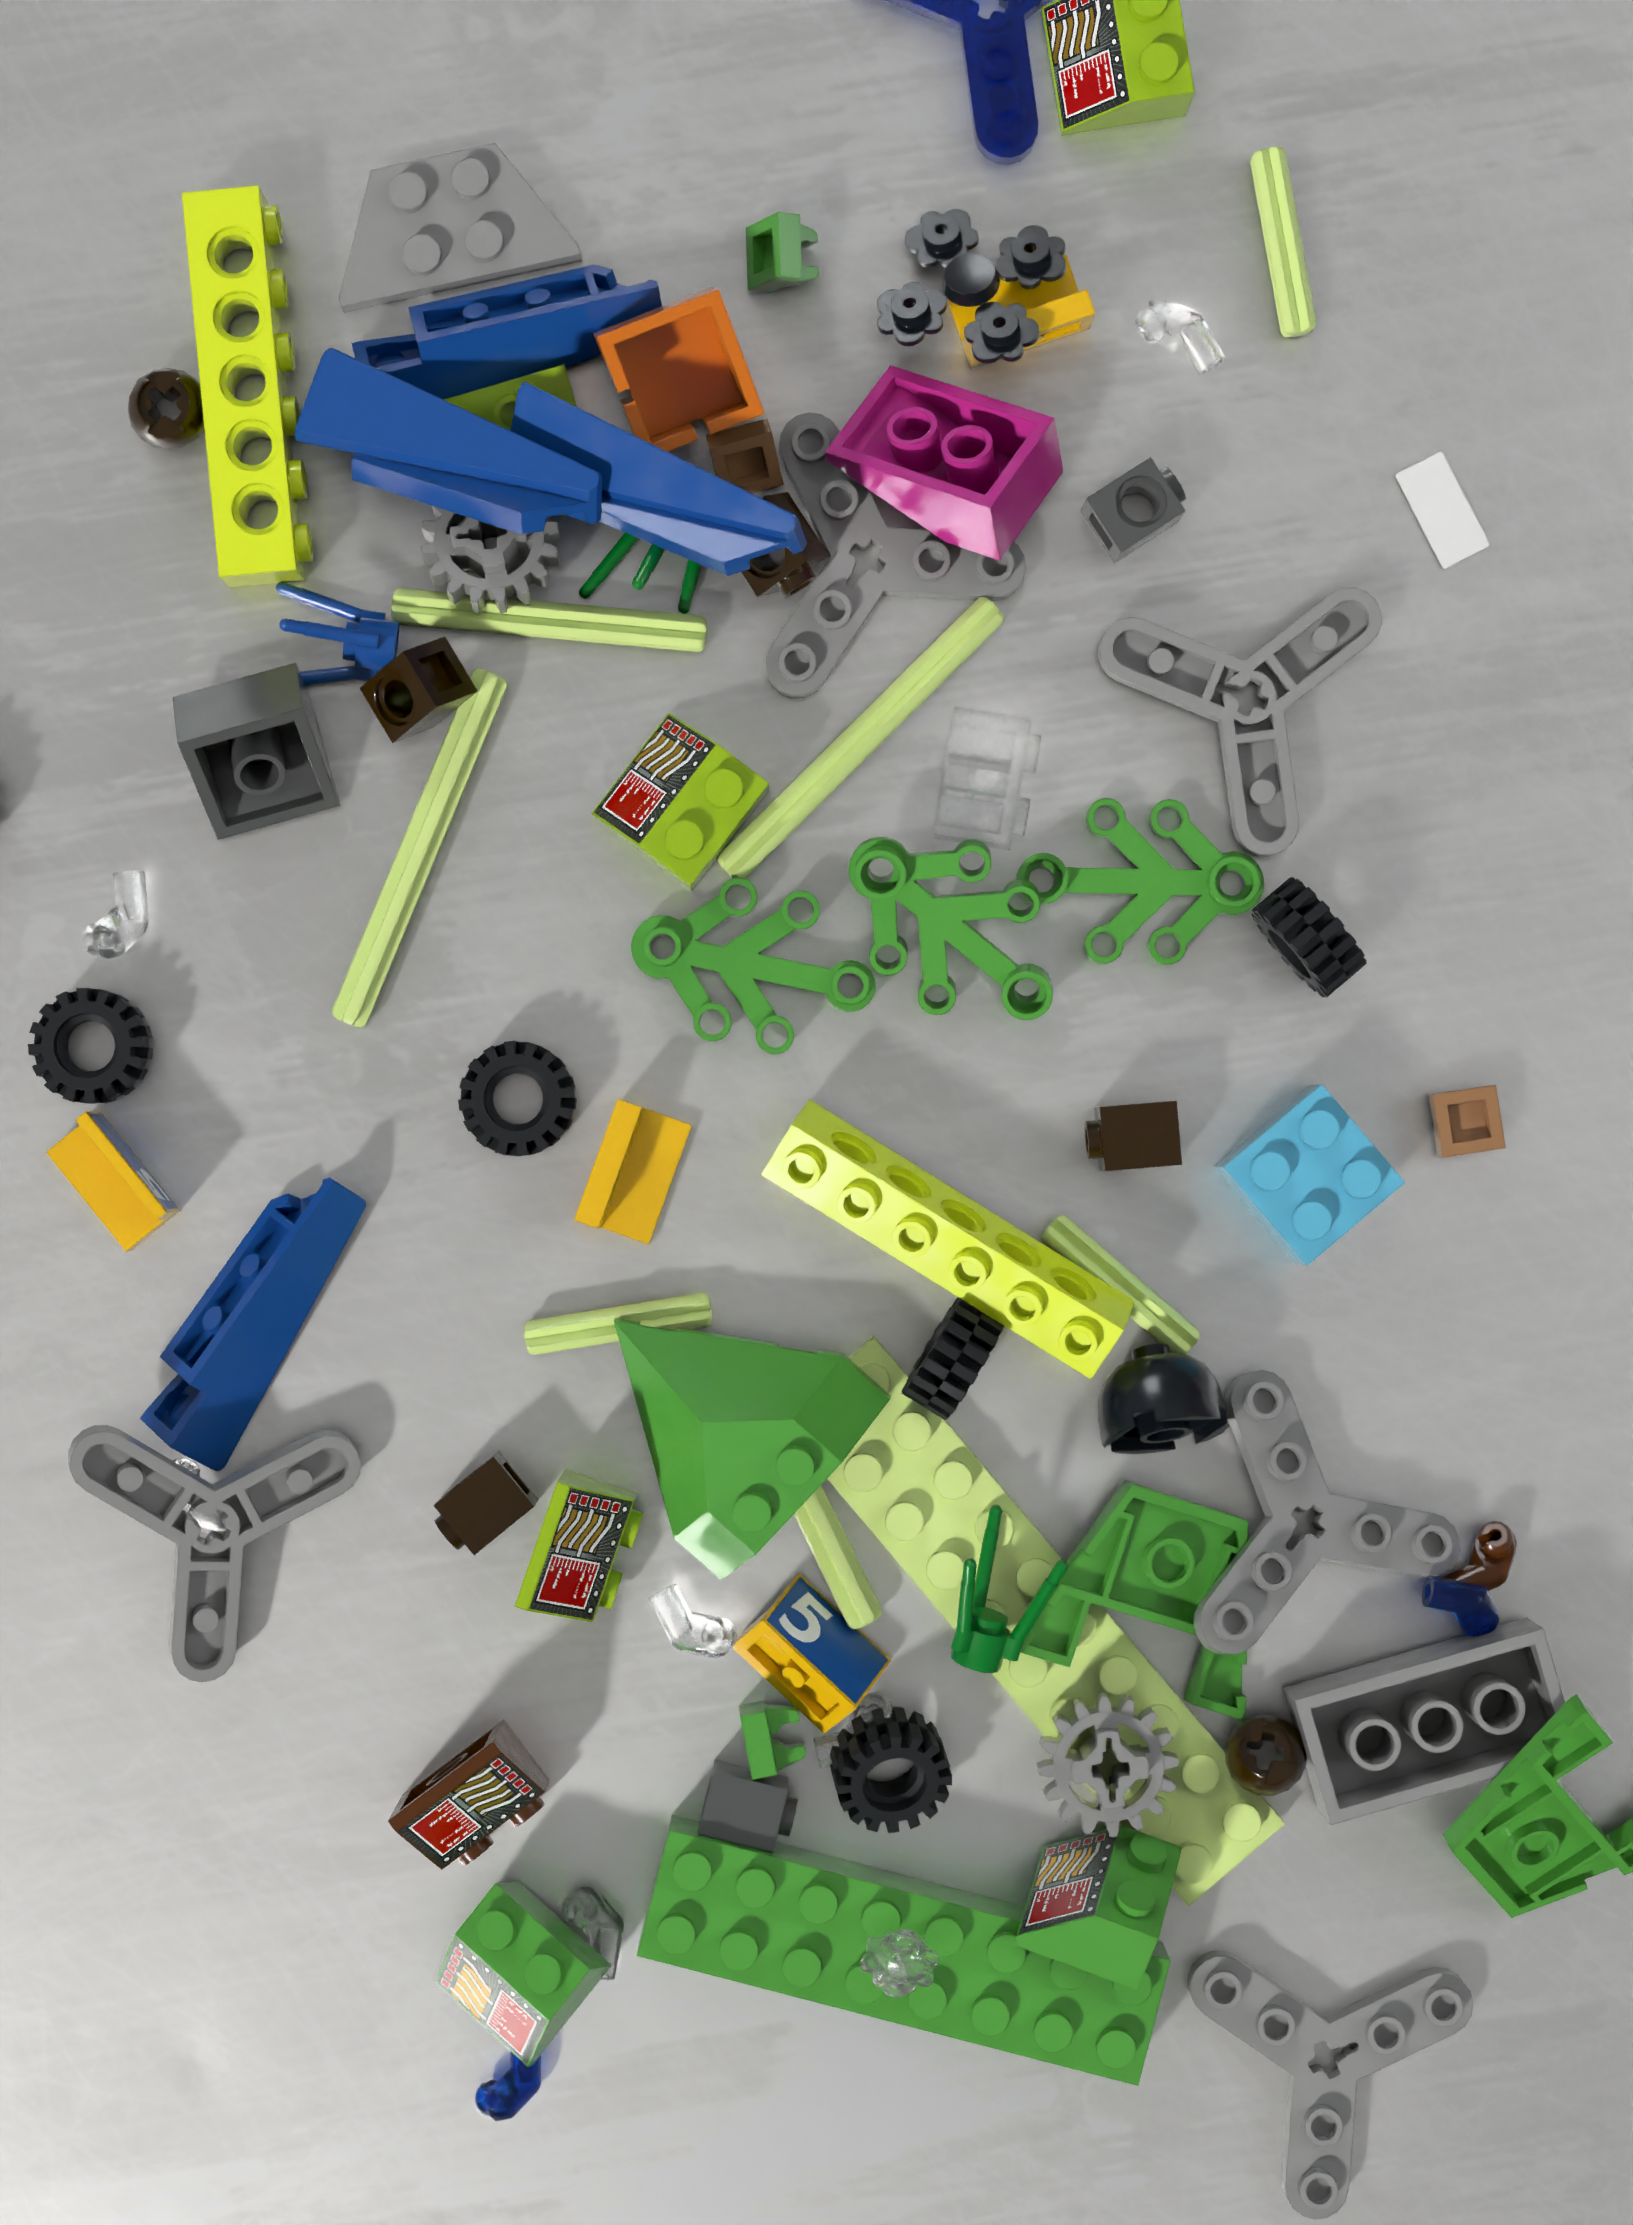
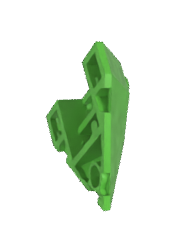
M614 1319L673 1537L721 1580L755 1556L844 1461L891 1399V1395L843 1353L819 1350L818 1353L779 1347V1343L677 1328L675 1331L640 1325L639 1321Z

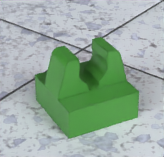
M776 212L746 227L748 291L772 293L778 289L805 284L819 276V267L802 264L801 248L817 243L818 234L815 230L800 224L799 214Z
M764 1701L739 1706L752 1780L777 1775V1771L806 1756L804 1742L784 1744L779 1739L771 1738L773 1734L778 1733V1730L784 1724L800 1721L796 1707L764 1704Z

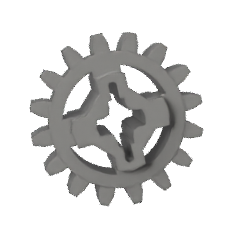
M432 506V509L438 521H422V533L424 539L428 540L429 543L420 548L424 563L433 565L429 570L432 583L435 587L448 583L446 591L449 601L453 604L458 603L465 595H469L473 612L475 613L482 611L486 600H495L500 613H507L508 598L514 595L525 605L531 603L528 586L534 583L547 588L550 584L548 571L543 565L556 566L560 562L558 548L552 545L561 540L558 523L548 521L552 516L547 517L544 531L528 534H518L469 517L465 519L462 525L457 526L466 516ZM497 538V547L485 549V539ZM525 560L517 570L512 572L520 561ZM472 570L483 578L471 576L464 571Z
M1105 1691L1098 1692L1095 1708L1087 1709L1079 1698L1072 1700L1076 1716L1068 1720L1064 1716L1055 1713L1052 1720L1059 1731L1057 1738L1041 1736L1039 1741L1041 1748L1052 1754L1051 1759L1037 1762L1039 1775L1054 1777V1780L1042 1789L1047 1801L1058 1800L1063 1797L1064 1801L1061 1803L1058 1811L1060 1818L1067 1822L1077 1813L1081 1814V1828L1087 1834H1091L1098 1821L1105 1823L1110 1837L1118 1836L1119 1821L1126 1819L1129 1820L1130 1824L1137 1831L1143 1829L1140 1812L1147 1808L1151 1812L1161 1815L1164 1809L1156 1797L1158 1791L1175 1792L1176 1789L1175 1782L1164 1774V1769L1178 1766L1179 1758L1176 1753L1162 1751L1161 1749L1173 1739L1167 1727L1152 1731L1151 1728L1157 1718L1155 1711L1151 1707H1147L1138 1715H1135L1134 1700L1132 1696L1127 1694L1122 1697L1118 1707H1111ZM1118 1724L1125 1725L1136 1731L1145 1740L1147 1747H1141L1140 1744L1128 1745L1120 1738ZM1091 1727L1092 1734L1079 1749H1069L1074 1739L1085 1729ZM1106 1740L1117 1760L1123 1762L1113 1765L1112 1776H1109L1110 1788L1107 1787L1097 1766H1093L1102 1763L1103 1752H1106ZM1138 1779H1146L1139 1791L1124 1801V1794ZM1067 1781H1074L1075 1784H1088L1096 1791L1098 1804L1081 1798L1073 1791Z

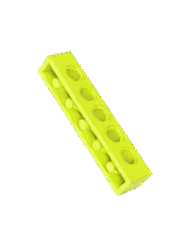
M259 185L183 192V214L219 578L229 588L304 581L303 562H312L314 554L309 523H299L297 499L307 498V480L303 460H293L291 435H295L300 410L297 397L287 396L285 372L295 371V357L290 332L281 333L279 309L289 307V295L284 269H275L272 245H282L283 243L279 209L277 205H268ZM243 248L253 252L252 262L244 271L228 273L223 270L224 260L233 250ZM249 311L259 315V324L250 335L235 337L229 334L230 323L239 313ZM252 374L265 377V388L258 398L251 401L236 399V386L242 378ZM258 437L271 440V453L264 462L257 465H247L242 462L241 454L247 442ZM265 500L277 503L278 514L270 526L264 529H254L248 526V513L253 505Z
M810 1099L791 1124L761 1174L1089 1379H1092L1125 1330L1135 1302L1133 1299Z

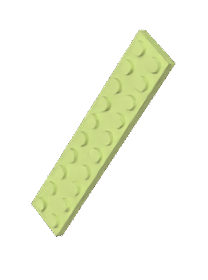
M872 1336L848 1358L891 1395V1399L848 1456L827 1479L955 1631L964 1562L969 1558L974 1559L977 1564V1574L989 1510L993 1505H999L1002 1509L985 1607L1004 1614L1008 1618L1006 1628L1012 1633L1045 1578L1048 1577L1057 1561L1063 1559L943 1418L901 1394L908 1376L879 1341ZM1090 1605L1070 1667L1020 1653L1018 1661L1003 1659L1001 1669L996 1673H991L1044 1736L1057 1738L1059 1734L1052 1720L1055 1713L1071 1720L1076 1716L1072 1700L1079 1698L1087 1709L1095 1708L1098 1692L1105 1691L1111 1707H1118L1122 1697L1127 1694L1132 1696L1134 1700L1135 1715H1138L1147 1707H1151L1155 1711L1157 1718L1151 1730L1167 1727L1173 1739L1161 1749L1162 1751L1176 1753L1179 1758L1178 1766L1164 1769V1774L1175 1782L1176 1789L1175 1792L1158 1791L1156 1797L1164 1811L1161 1815L1155 1814L1147 1808L1140 1812L1143 1829L1139 1830V1832L1182 1847L1172 1888L1187 1906H1190L1285 1825L1284 1821L1262 1795H1256L1243 1789L1231 1777L1225 1762L1226 1752L1102 1606ZM1118 1724L1120 1738L1128 1745L1140 1744L1141 1747H1147L1145 1740L1136 1731L1125 1725ZM1091 1727L1081 1732L1074 1739L1069 1749H1079L1092 1734ZM1106 1740V1752H1103V1761L1093 1766H1097L1107 1787L1110 1788L1109 1776H1112V1767L1123 1762L1117 1760ZM1146 1779L1136 1780L1124 1794V1801L1136 1794ZM1084 1783L1097 1798L1096 1791L1093 1790L1088 1784ZM1128 1819L1119 1821V1825L1136 1830Z

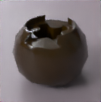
M163 368L153 370L137 380L129 396L128 414L131 426L140 439L153 447L171 450L183 448L200 437L204 429L201 388L196 378L182 370ZM164 397L170 402L177 400L176 405L181 413L174 420L167 416L161 417V412L156 407L157 403Z
M1256 1715L1243 1720L1231 1732L1226 1744L1225 1762L1231 1777L1243 1789L1256 1795L1274 1796L1289 1790L1300 1780L1306 1767L1307 1757L1298 1730L1289 1721L1275 1715ZM1264 1741L1274 1742L1276 1754L1283 1757L1282 1761H1271L1268 1770L1257 1768L1256 1756L1249 1754L1250 1749L1260 1750Z

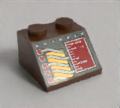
M503 1719L403 1794L388 1822L395 1832L441 1870L456 1859L459 1860L462 1866H465L479 1857L494 1843L489 1834L507 1820L515 1828L532 1817L544 1806L545 1803L540 1796L545 1793L549 1778Z

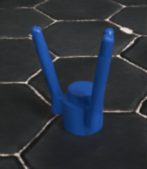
M279 582L276 585V591L281 595L354 621H347L346 628L287 618L280 621V629L286 632L344 642L343 660L355 661L354 666L300 671L304 685L350 680L369 681L378 671L382 670L397 657L400 623L385 620L386 613L363 610L285 582Z

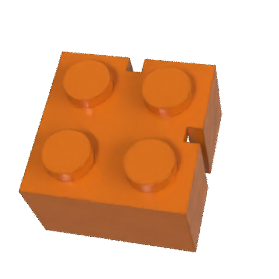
M715 287L707 288L593 333L615 390L619 393L628 389L631 396L621 399L619 402L632 435L667 452L699 440L694 427L690 424L692 421L701 418L704 429L712 435L765 414L720 291Z

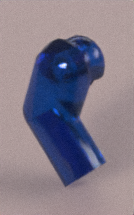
M1431 1575L1426 1578L1422 1588L1421 1599L1423 1606L1453 1612L1461 1629L1472 1637L1485 1635L1496 1629L1500 1620V1613L1489 1590L1485 1586Z
M510 2051V2069L497 2081L490 2080L487 2083H482L475 2094L477 2110L484 2116H490L494 2121L513 2118L540 2089L541 2055L532 2066L527 2067Z

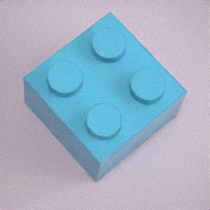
M1322 1084L1309 1085L1214 1166L1217 1172L1294 1263L1308 1266L1405 1183Z

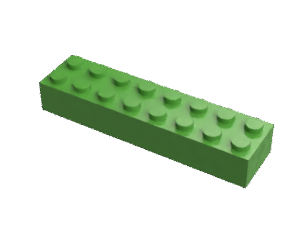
M676 1815L671 1816L639 1939L637 1956L1136 2086L1139 2085L1171 1962L1161 1941L1157 1942L1139 1988L1135 1990L1013 1945L1025 1908L1023 1905L776 1842L774 1852H769L699 1835V1821Z

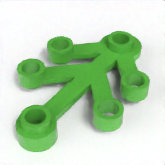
M1103 798L1097 800L1086 813L1087 828L1093 835L1099 838H1108L1137 869L1065 867L1062 860L1055 855L1037 853L1027 858L1021 864L1016 875V880L1029 881L1031 872L1036 869H1045L1051 874L1053 878L1051 889L1046 892H1039L1040 906L1054 903L1063 893L1137 895L1108 924L1095 927L1086 935L1083 944L1084 952L1096 964H1108L1116 960L1122 953L1123 943L1173 895L1200 896L1172 927H1161L1148 938L1146 947L1151 960L1159 965H1172L1183 958L1187 950V944L1219 913L1239 915L1247 912L1258 903L1264 889L1263 873L1254 859L1241 852L1220 853L1190 822L1186 807L1179 801L1172 799L1161 801L1151 810L1149 815L1150 829L1159 838L1174 839L1200 870L1174 869L1125 819L1126 815L1122 805L1116 800ZM1109 807L1116 813L1117 823L1114 828L1104 830L1096 825L1094 814L1098 808ZM1171 808L1179 814L1180 824L1176 830L1167 831L1160 827L1157 818L1161 809ZM1226 872L1237 874L1242 881L1241 891L1235 896L1225 894L1220 887V879ZM1019 892L1027 902L1032 904L1033 899L1030 895ZM1106 933L1113 938L1115 949L1110 956L1102 957L1094 952L1092 941L1095 935ZM1162 934L1173 936L1178 943L1177 953L1171 958L1162 957L1156 951V940Z
M888 837L870 838L862 842L854 850L849 862V878L856 891L871 900L874 940L870 946L869 961L876 972L887 976L895 975L902 971L907 963L908 947L897 931V900L918 917L923 977L918 986V1002L925 1012L932 1015L945 1014L952 1009L956 1001V986L953 979L948 976L945 940L1002 986V1003L1009 1014L1021 1020H1033L1047 1012L1053 999L1052 982L1048 973L1034 964L1018 965L966 922L967 920L1008 918L1017 923H1025L1032 920L1040 909V894L1033 883L1019 879L1007 884L1003 891L934 896L916 880L957 875L965 882H979L989 874L991 869V852L987 845L976 839H968L957 845L955 850L909 853L901 843ZM977 852L984 858V863L976 870H968L961 865L960 858L965 853ZM884 858L891 862L894 869L889 875L880 877L870 871V863L875 859ZM1023 892L1030 895L1033 902L1025 910H1016L1008 902L1010 897L1015 893ZM885 945L894 946L900 952V957L891 963L884 962L877 956L878 949ZM1022 979H1032L1038 984L1039 988L1034 994L1024 996L1015 990V985ZM933 985H941L946 988L949 995L941 1002H934L927 998L925 992Z
M732 878L726 881L720 889L719 896L682 920L666 915L654 916L645 920L636 929L631 942V952L636 965L642 972L652 978L670 980L694 1016L693 1026L696 1033L706 1041L716 1042L725 1038L731 1030L732 1020L724 1006L712 1003L691 966L716 971L720 974L755 1027L756 1040L759 1047L766 1053L773 1055L784 1053L791 1047L794 1040V1030L788 1020L776 1015L753 979L826 994L828 1001L835 1008L844 1012H855L863 1009L870 1003L875 993L876 983L871 970L858 961H843L829 969L759 954L794 930L809 929L817 922L820 914L819 902L814 895L807 891L790 893L783 901L781 909L725 946L708 944L697 940L730 916L744 917L754 910L757 904V891L754 885L744 878ZM734 886L745 887L751 895L750 903L743 909H733L726 902V894ZM796 899H805L813 907V915L806 922H796L789 916V905ZM667 935L675 942V951L667 959H658L651 952V943L657 936ZM845 974H855L862 981V992L854 998H847L838 990V981ZM709 1010L720 1012L725 1019L723 1030L715 1035L705 1033L700 1026L702 1015ZM771 1023L781 1024L787 1031L786 1042L777 1048L768 1046L762 1038L764 1028Z

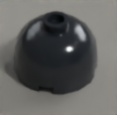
M1150 1344L1134 1349L1131 1352L1133 1360L1116 1367L1103 1383L1098 1398V1423L1102 1445L1105 1448L1110 1444L1111 1451L1119 1454H1144L1174 1450L1176 1447L1173 1440L1183 1438L1192 1432L1195 1444H1198L1224 1433L1229 1427L1225 1401L1216 1377L1205 1363L1183 1353H1170V1348L1167 1344Z

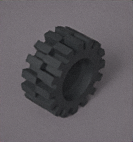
M1290 877L1251 910L1253 920L1258 923L1257 927L1261 933L1268 937L1267 941L1272 948L1281 954L1282 960L1294 969L1295 974L1302 981L1305 980L1307 985L1314 992L1317 991L1323 998L1331 995L1367 964L1364 953L1356 945V940L1343 928L1345 925L1338 917L1335 918L1323 900L1320 902L1315 892L1309 887L1306 888L1299 879L1295 880L1294 877Z
M76 988L77 991H65L55 996L57 1001L53 1004L46 1003L39 1011L43 1015L39 1023H32L29 1032L35 1034L34 1044H28V1053L35 1056L36 1065H33L32 1068L36 1076L44 1078L47 1082L44 1086L52 1093H59L63 1096V1099L72 1102L87 1104L108 1103L116 1101V1097L120 1095H128L135 1089L133 1086L138 1079H144L148 1072L144 1068L147 1059H152L154 1048H149L148 1038L153 1036L150 1026H145L142 1018L145 1016L139 1008L129 1004L128 999L106 990ZM88 1021H97L105 1025L112 1033L115 1041L112 1059L106 1066L96 1071L80 1069L73 1063L68 1053V1040L72 1031L80 1024Z
M508 1041L497 1046H491L484 1050L480 1057L474 1058L468 1066L469 1070L465 1078L462 1077L459 1086L461 1089V1100H458L459 1111H462L465 1121L463 1123L468 1132H471L477 1138V1142L495 1151V1153L525 1156L542 1152L561 1139L560 1137L569 1129L573 1121L572 1116L574 1109H576L577 1098H575L573 1077L570 1076L566 1068L567 1066L560 1058L542 1046L518 1041ZM509 1075H528L541 1088L543 1095L542 1107L537 1116L527 1123H509L499 1116L494 1107L493 1096L495 1088L502 1079Z
M957 1297L952 1307L946 1312L942 1322L935 1329L932 1338L927 1342L923 1353L917 1359L901 1394L947 1420L956 1410L959 1402L966 1396L971 1384L973 1385L978 1377V1373L988 1360L989 1354L995 1347L1004 1325Z
M893 1707L891 1718L884 1717L882 1708L871 1710L874 1721L867 1724L859 1715L851 1720L854 1733L852 1734L843 1728L837 1735L839 1747L832 1746L830 1752L832 1764H830L831 1773L843 1811L848 1810L850 1820L857 1825L864 1819L867 1830L878 1832L881 1822H885L888 1833L899 1832L898 1822L903 1820L908 1821L910 1829L921 1825L918 1814L921 1812L931 1819L938 1812L935 1800L945 1803L949 1796L946 1785H952L950 1764L937 1728L931 1721L926 1724L924 1716L916 1711H913L910 1718L907 1719L905 1710L902 1707ZM903 1758L914 1762L912 1768L897 1779L875 1781L867 1778L868 1773L876 1765L886 1760Z

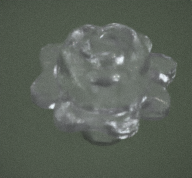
M889 1929L886 1930L882 1937L872 1936L866 1940L867 1953L861 1958L860 1967L863 1971L873 1974L872 1982L875 1986L882 1987L884 1993L888 1996L898 1998L905 1994L913 1993L916 1989V1984L922 1987L932 1985L934 1981L933 1969L939 1963V1955L936 1951L926 1949V1939L922 1936H917L915 1932L908 1929L898 1931Z

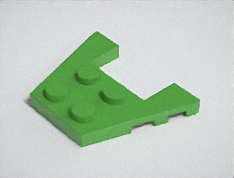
M1124 1480L1067 1560L1068 1570L1026 1636L1020 1653L1070 1667L1091 1604L1196 1635L1193 1626L1194 1613L1202 1598L1247 1542L1248 1520ZM1201 1643L1183 1699L1192 1705L1243 1720L1246 1713V1696L1242 1694V1665L1247 1664V1651L1233 1655L1216 1654L1205 1648Z
M1577 1694L1569 1698L1443 1833L1452 1853L1511 1918L1587 1890L1585 1879L1616 1867L1623 1875L1633 1872V1817L1611 1832L1605 1833L1559 1779L1613 1744L1603 1725Z

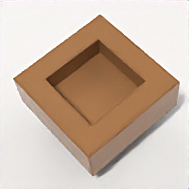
M768 419L719 431L712 435H705L715 476L750 493L784 485Z
M1496 1085L1428 1095L1438 1158L1506 1148Z

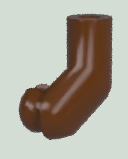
M1492 1521L1483 1525L1475 1538L1468 1565L1439 1577L1443 1592L1451 1606L1500 1587L1506 1582L1517 1546L1515 1535L1506 1524Z

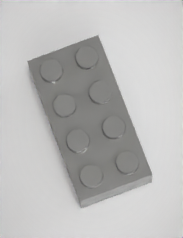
M1527 1617L1283 1688L1294 1727L1298 1730L1307 1757L1306 1769L1318 1810L1330 1825L1495 1778L1565 1703L1545 1630Z

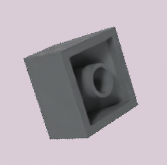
M296 662L172 697L177 744L217 840L340 806L316 715Z

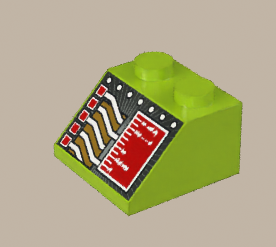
M1056 0L1041 8L1061 136L1186 116L1195 90L1180 0Z
M668 713L591 814L693 891L718 859L719 854L728 846L768 794L769 783L719 744Z
M565 1469L556 1483L514 1607L526 1611L587 1622L594 1621L599 1606L611 1610L623 1573L612 1570L619 1545L632 1549L644 1514L632 1509L637 1493Z

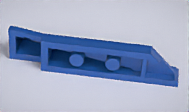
M589 265L408 307L415 334L364 340L351 344L356 359L441 399H446L565 364V368L599 356L601 352L593 333L662 306L657 281L649 279L644 283L625 286L617 283L613 269Z
M328 348L323 353L295 428V438L303 443L355 453L351 458L352 480L518 534L544 531L546 519L549 516L567 515L585 521L587 524L597 523L601 519L602 477L598 471L339 350Z
M523 382L520 386L510 431L600 473L602 477V514L599 522L726 576L750 569V559L783 548H788L793 554L802 552L806 547V538L799 519L794 514L527 382Z
M329 1177L323 1180L321 1187L313 1195L300 1199L288 1193L272 1199L160 1355V1358L177 1375L146 1409L140 1419L170 1448L214 1471H221L226 1466L365 1210L366 1201Z

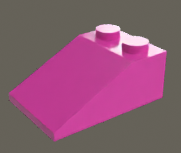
M892 365L888 367L825 451L826 460L944 542L999 561L1063 473L1055 418Z

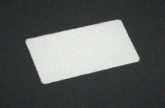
M1439 451L1395 475L1443 569L1489 547L1490 543L1443 452Z

